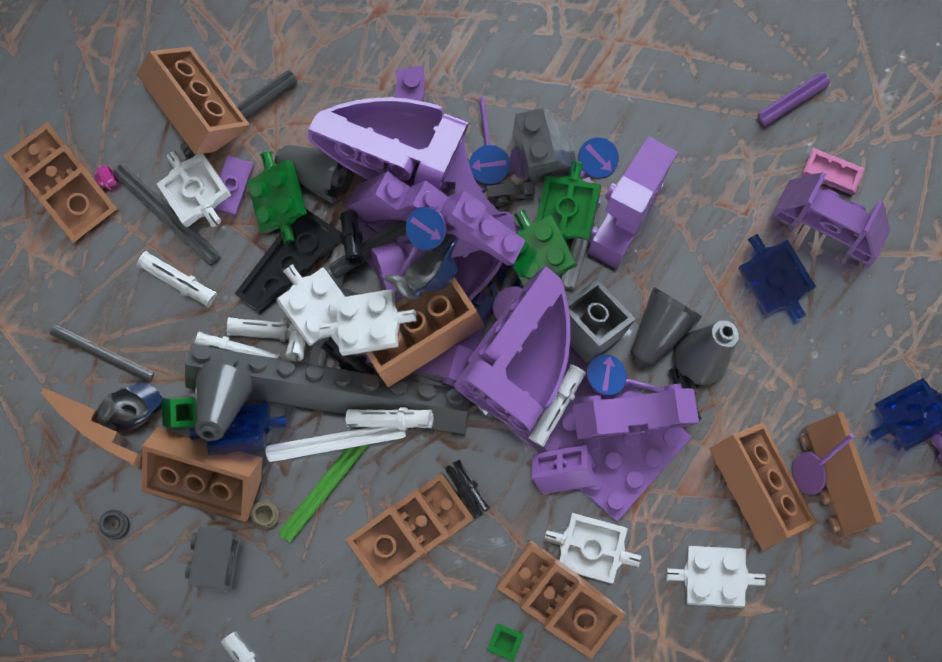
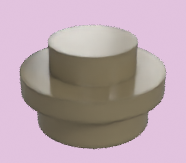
M260 501L251 509V521L260 529H270L279 520V510L270 501Z

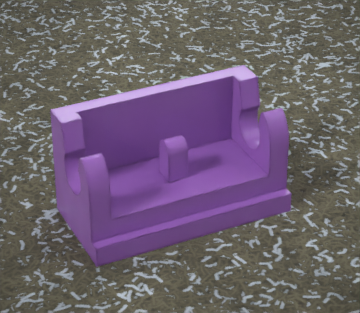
M587 445L533 454L532 479L542 494L597 485V478L592 471V467L596 466L595 460Z

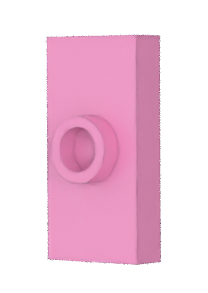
M813 148L802 175L809 176L824 172L826 176L822 182L823 184L854 195L865 168Z

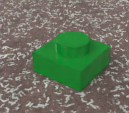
M497 623L487 651L514 661L524 634Z

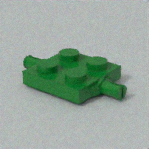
M265 151L260 154L264 170L247 181L260 233H270L280 228L283 243H292L295 239L291 225L297 218L307 214L293 161L285 160L275 166L272 151Z
M576 161L571 162L569 176L561 178L545 176L536 222L552 215L565 241L571 238L591 239L601 192L600 184L580 179L583 163L579 161L577 163Z
M525 210L519 211L521 216L518 212L515 213L514 217L521 228L516 234L526 240L513 264L523 286L539 269L545 266L560 278L566 271L578 266L552 215L536 223H530Z

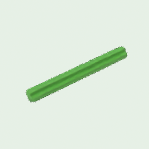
M369 444L345 448L279 530L278 534L287 542L293 540Z

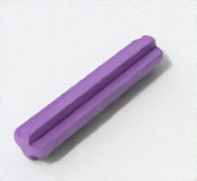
M820 72L760 111L757 115L760 123L763 126L771 124L829 86L830 80L824 72Z

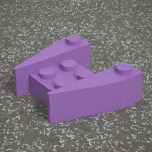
M648 136L618 185L612 183L604 198L609 201L604 211L608 215L600 228H593L591 239L587 240L591 243L587 254L615 269L618 268L664 185L663 182L678 151Z
M824 172L789 180L771 215L772 217L794 228L800 222L848 245L849 248L846 254L870 266L876 261L891 231L882 201L879 200L868 213L861 204L856 202L848 203L840 199V195L835 191L820 189L826 176Z

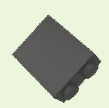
M544 108L515 114L513 138L524 182L545 181V176L556 178L569 176L571 162L576 161L566 120Z

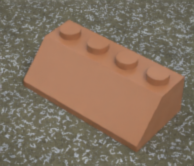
M192 47L149 51L136 75L195 155L217 151L249 128L250 124Z
M454 277L450 284L442 290L425 291L415 300L403 298L397 302L395 307L398 312L414 309L416 321L400 323L397 333L398 347L366 352L385 384L390 387L485 325Z
M844 412L805 426L802 429L803 434L800 435V440L805 451L809 450L810 453L817 455L821 459L851 434ZM851 440L823 464L826 470V482L824 488L819 492L822 503L828 505L831 516L828 517L831 529L834 533L838 532L839 538L871 528L883 522L854 440Z
M764 422L733 434L709 448L715 464L724 476L728 489L735 497L740 511L746 518L754 538L759 543L762 551L817 524Z
M157 427L142 445L141 491L247 522L261 482L262 458Z

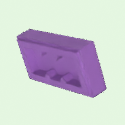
M227 155L220 178L231 193V196L217 205L214 210L237 216L248 186L247 181L250 180L254 169V163Z

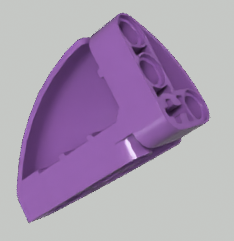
M394 97L370 98L343 103L319 112L308 129V139L329 157L367 180L388 171L409 187L426 180L442 192L469 123L447 114L442 115L443 108L441 106L428 102Z
M510 212L490 214L516 233L513 216ZM407 234L397 237L396 242L370 249L382 291L390 290L393 286L390 282L384 280L385 276L391 274L398 275L414 247L409 241ZM458 238V242L451 255L458 268L455 279L470 301L489 283L503 263L491 254ZM418 249L410 266L420 261L425 252L430 250ZM397 290L395 292V304L405 298Z
M545 266L531 277L468 357L467 367L454 384L456 390L474 404L498 419L525 432H529L544 409L549 408L561 385L568 362L570 315L564 284L559 276Z

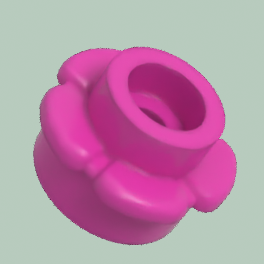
M108 164L103 167L97 166L98 173L94 174L95 180L101 189L106 187L111 191L112 187L118 184L112 169Z

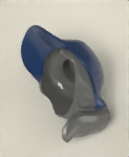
M446 234L438 247L432 249V251L425 252L420 261L412 264L406 270L404 277L391 274L385 276L384 280L390 282L403 297L409 300L417 299L425 291L442 290L450 284L458 272L457 264L451 257L458 242V237Z
M144 382L135 383L125 388L122 387L115 392H111L108 397L102 400L96 411V422L102 426L112 424L119 429L136 428L144 424L150 415L162 404L161 398L163 397L155 387Z

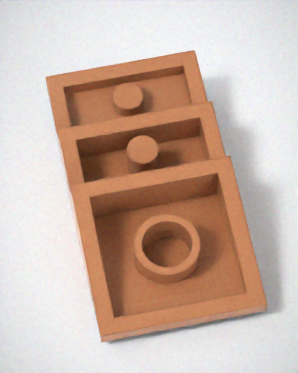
M48 122L3 155L73 243L117 210L116 206Z
M46 388L42 389L41 394L81 434L117 459L142 471V456L124 448L126 439L118 432L96 422V410Z
M441 472L421 488L414 490L394 506H390L345 540L379 587L476 518L461 497H459L445 474Z
M531 540L496 584L498 590L519 603L521 609L542 622L545 629L590 659L593 658L626 615L622 609L599 590Z

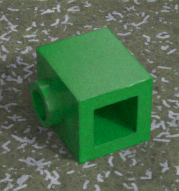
M195 397L161 398L163 426L170 428L195 426Z

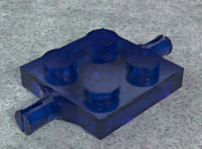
M758 234L749 238L748 241L756 254L751 260L740 265L738 269L766 316L778 309L787 307L790 308L796 321L807 316L798 301L803 295L814 290L816 285L788 239L776 246L766 248Z
M924 378L874 404L875 411L883 420L882 425L869 431L874 441L887 434H891L907 451L942 432V392L938 393L932 389Z
M268 403L242 406L220 439L207 440L206 447L209 455L265 448L267 434L271 429L287 428L286 415L270 418L271 411ZM190 428L191 440L202 438L197 434L195 428Z

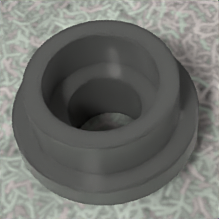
M118 510L105 512L99 520L101 533L111 539L121 537L128 528L126 516ZM113 519L118 520V527L111 530L109 527L110 521Z

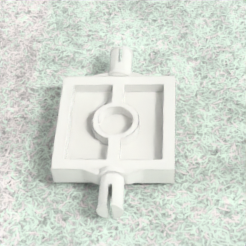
M170 152L172 157L167 154L166 159L173 169L157 185L182 224L187 228L204 216L211 227L217 226L215 221L220 224L221 219L214 209L230 197L231 193L203 153L196 154L191 159L182 162L177 152Z
M294 265L289 266L283 272L293 285L289 291L278 297L276 301L309 346L322 338L331 336L339 347L337 334L321 337L319 325L335 323L337 317L336 298L345 297L324 267L311 276L302 278Z
M392 289L336 298L337 317L335 323L320 324L319 333L321 337L337 334L339 338V352L342 356L398 347L397 333L400 323L415 322L416 312L414 309L398 312L395 307V293Z
M574 513L571 515L569 526L564 534L547 530L544 542L560 545L561 556L559 561L575 573L609 584H613L616 571L621 563L639 567L640 562L638 561L641 560V555L625 552L624 540L628 528Z
M688 546L687 563L684 570L667 568L666 576L667 581H684L686 605L736 608L745 607V591L747 586H765L764 579L766 578L765 574L748 573L746 549Z

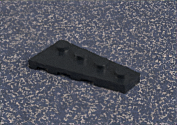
M306 209L307 214L297 218L291 225L295 241L284 244L282 234L280 233L234 294L259 312L292 284L283 272L286 268L294 265L300 276H302L341 244L340 234L342 232Z

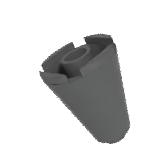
M285 145L275 155V164L277 165L285 160L293 161L299 184L328 202L338 203L341 201L337 199L340 193L346 194L349 189L354 172L315 146Z
M654 287L630 351L635 355L632 360L645 368L649 364L655 366L700 321L702 316Z
M721 320L687 333L678 342L674 350V360L679 372L683 376H688L693 380V383L698 385H709L717 382L728 369L739 340L738 329L733 323Z
M214 360L206 362L203 368L198 370L195 394V431L203 439L208 441L220 439L250 396L253 383L252 378L245 369L242 368V371L234 368V363Z

